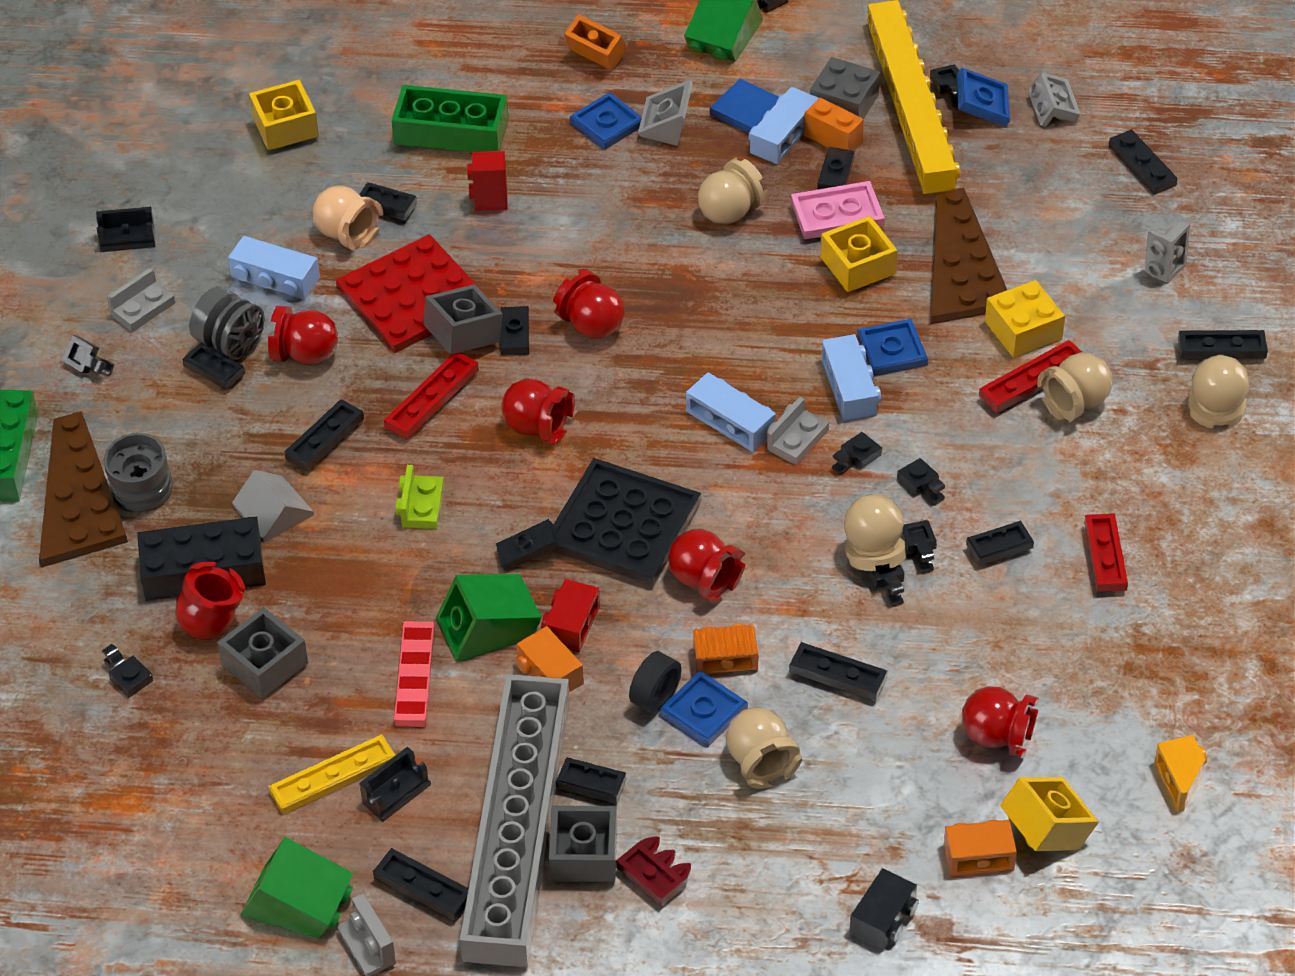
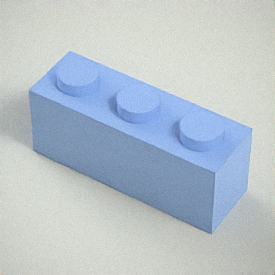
M790 87L784 95L778 98L776 105L764 114L762 121L751 129L748 136L750 153L778 165L804 135V112L819 98Z
M244 235L228 256L231 277L262 286L263 288L276 290L289 296L306 299L320 278L318 258Z
M855 334L822 340L821 360L843 421L876 416L877 403H881V392L879 386H874L873 370L871 365H866L864 346L859 345Z
M708 372L686 391V412L751 452L756 451L768 440L766 432L770 424L775 422L776 413L769 407L763 406L751 399L746 393L740 392L728 385L723 379L717 378Z

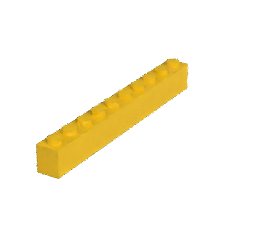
M898 0L870 3L867 10V26L923 194L956 189V179L960 178V166L958 162H954L952 144L948 145L947 128L942 127L941 111L936 110L935 94L930 93V80L928 76H924L923 60L918 59V45L913 43V32L911 26H907L906 11L901 10Z

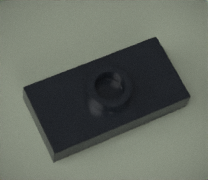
M828 147L817 183V190L847 185L855 151Z
M370 182L366 183L359 194L361 197H370L382 206L384 215L402 220L407 219L417 204V197L415 195Z
M529 306L501 307V312L503 313L500 338L501 355L529 354Z
M203 343L198 344L182 359L184 367L225 390L230 388L245 374L243 365Z
M547 519L496 543L500 565L505 571H508L557 548L558 543L553 523Z
M1020 520L967 537L966 545L980 566L1033 549L1034 541Z
M566 757L556 780V788L617 804L627 780V773Z

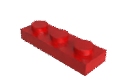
M1115 513L1085 515L1084 524L1096 591H1127L1128 579Z

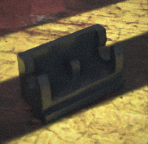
M151 206L96 211L97 235L101 252L156 247L155 224Z
M407 746L359 783L362 804L384 822L431 786L425 763L421 762L417 765L414 752Z

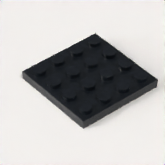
M593 458L553 524L558 547L551 551L654 585L668 560L671 544L680 534H683L701 502V493Z

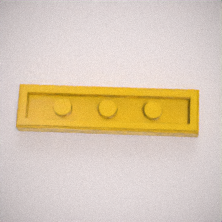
M381 734L268 786L269 793L281 813L285 815L371 775L396 755Z

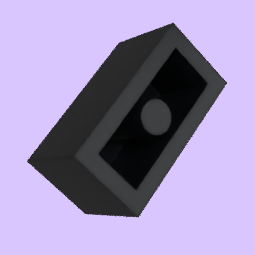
M882 868L850 915L849 934L881 950H885L891 940L895 942L899 938L903 929V921L907 916L912 917L918 907L919 899H916L917 884Z

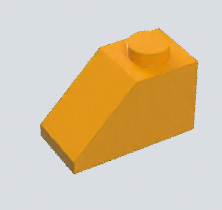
M1194 735L1157 744L1154 763L1178 812L1185 810L1202 778L1204 765L1207 764L1205 749L1203 746L1198 745Z

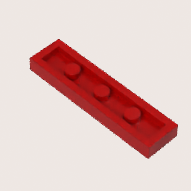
M1067 340L984 385L979 389V397L996 413H999L1042 389L1043 386L1039 388L1037 386L1038 376L1042 371L1053 366L1059 367L1066 358L1082 351L1073 342Z
M460 352L452 354L384 419V427L408 440L479 371L478 362Z

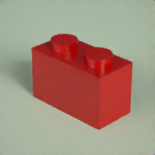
M505 151L472 152V163L467 164L468 180H473V183H469V200H474L475 211L507 210L508 189Z
M565 579L560 590L556 589L553 594L552 608L550 612L544 613L541 629L547 626L569 650L580 652L600 608L599 587Z

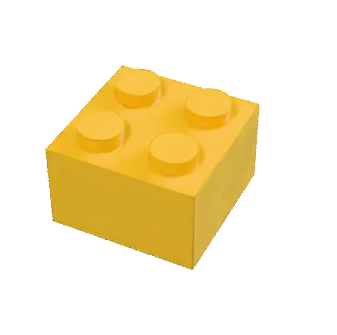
M300 79L249 93L252 117L268 150L319 137L316 112Z
M871 216L821 234L820 257L847 292L896 274L898 250Z
M1037 280L987 298L985 323L1013 358L1062 340L1065 315Z
M1019 777L1000 804V807L1008 815L1010 822L1018 828L1026 838V843L1035 851L1080 850L1099 823L1097 818L1063 777Z

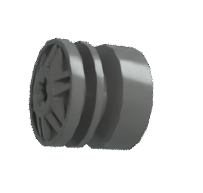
M216 286L203 294L195 305L190 317V335L195 340L213 347L216 351L230 359L239 360L251 352L259 341L264 329V311L259 306L251 304L248 300L240 299L237 294L226 288Z
M145 433L126 434L114 440L106 449L103 458L113 498L119 506L129 511L143 512L155 509L168 499L173 488V481L164 446L157 438Z

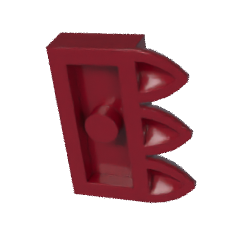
M653 836L639 841L616 860V868L662 907L685 888V880L690 874L691 864L680 863L670 868L675 859V850H664L655 854L660 844V837Z

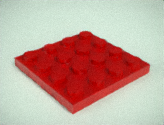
M430 234L335 279L336 288L394 353L432 335L423 325L425 296L476 285Z

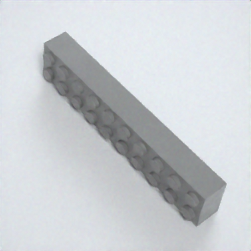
M506 674L460 935L462 962L528 967L550 830L551 808L554 804L556 780L559 773L570 703L568 679Z

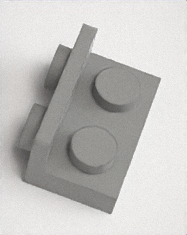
M1041 72L1035 82L1030 85L1028 93L1040 126L1046 127L1052 117L1076 122L1081 114L1068 79Z
M1180 220L1173 228H1168L1165 234L1154 229L1148 232L1145 272L1169 283L1186 266L1190 223Z
M148 268L120 288L114 290L107 297L111 316L131 332H134L175 304L174 295L156 282L155 272L151 268Z
M799 397L793 404H789L785 408L783 415L777 422H772L766 432V437H768L767 451L797 465L829 430V422L805 410V399Z
M364 893L352 898L353 913L350 914L351 919L340 923L338 931L364 975L371 976L396 964L394 944Z

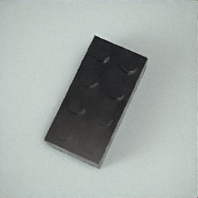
M257 516L137 532L140 577L145 601L178 597L183 591V580L190 567L200 562H216L215 567L227 572L230 571V568L233 569L242 578L245 588L266 585Z

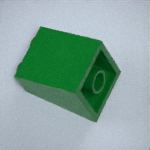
M699 0L684 34L688 47L699 54L703 52L713 54L715 58L722 61L727 59L737 61L763 21L757 0Z
M520 574L455 575L436 615L437 622L456 662H462L517 644L534 634L542 618L540 610L536 607L529 588L525 585Z
M284 836L265 863L240 915L251 920L319 939L326 929L332 931L341 915L336 910L340 903H346L352 892L353 887L348 884L354 873Z

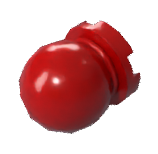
M588 269L577 270L579 275L572 280L566 278L557 289L553 298V302L556 304L554 313L562 320L571 322L578 333L590 339H601L613 335L621 326L625 315L623 300L616 290L601 283L600 278Z
M276 306L270 321L276 322L274 336L268 335L270 359L277 362H285L288 356H290L297 363L315 365L321 364L333 354L337 347L338 332L335 323L326 314L313 309L300 310L293 315L291 307Z
M525 378L513 383L506 390L501 402L503 418L507 425L517 433L532 436L539 434L541 441L556 445L561 442L567 433V430H564L563 427L567 416L573 417L575 395L569 392L567 388L557 386L552 390L548 384L541 380Z
M702 528L691 529L680 534L671 544L668 555L670 570L676 579L683 585L698 589L700 596L712 603L721 602L723 599L720 595L727 588L731 591L734 590L746 564L741 562L745 552L733 545L725 546L724 542L716 534Z
M200 562L192 565L183 580V591L176 600L175 616L180 628L194 639L212 640L225 634L234 622L235 610L242 602L245 585L242 578L233 569L230 568V571L227 572L215 567L216 562Z
M987 686L978 689L967 698L962 708L961 721L965 733L974 743L984 748L998 749L1008 745L1010 755L1024 758L1027 751L1022 746L1025 739H1032L1039 711L1034 709L1033 706L1035 707L1040 699L1026 694L1022 701H1018L1013 693L1001 687Z

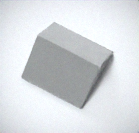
M691 80L646 98L638 131L641 137L678 146L693 85Z
M258 470L252 472L232 502L233 507L242 518L257 516L260 536L263 542L314 516V511L282 475Z

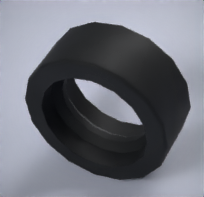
M660 651L652 652L644 659L633 677L629 690L630 702L652 714L659 712L660 708L673 696L677 689L682 672L681 663Z

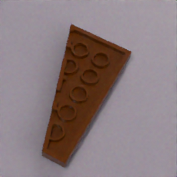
M964 187L938 192L931 324L985 315L987 298L1007 291V287Z
M82 411L53 419L39 554L41 568L128 542Z

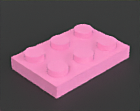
M870 181L791 194V204L804 240L821 237L822 233L867 216H871L879 227L884 226L885 218Z

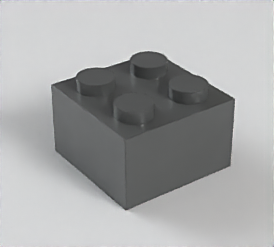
M831 57L812 85L810 94L827 100L864 119L879 96L880 71Z
M475 284L425 296L423 325L450 355L500 342L503 313Z
M264 607L217 642L221 665L262 699L309 663L305 640Z
M552 805L549 847L550 882H615L617 806Z

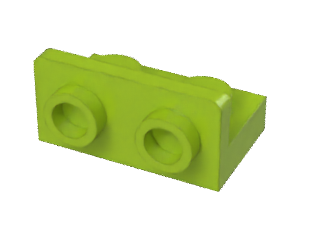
M407 465L406 475L400 476L399 489L400 493H402V498H397L396 515L401 516L402 528L438 529L444 477L414 475V466Z

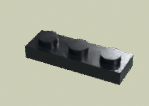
M1132 129L1109 138V147L1153 195L1177 186L1178 178Z
M1265 330L1179 331L1178 333L1180 359H1208L1217 355L1235 359L1267 358L1268 348Z
M340 399L284 451L285 459L308 472L364 420L363 411Z
M803 642L800 643L789 664V672L875 701L886 682L888 670Z
M393 848L388 851L373 870L374 879L454 921L465 909L469 888Z

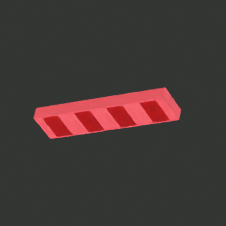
M404 621L394 716L395 727H426L435 633L434 622Z

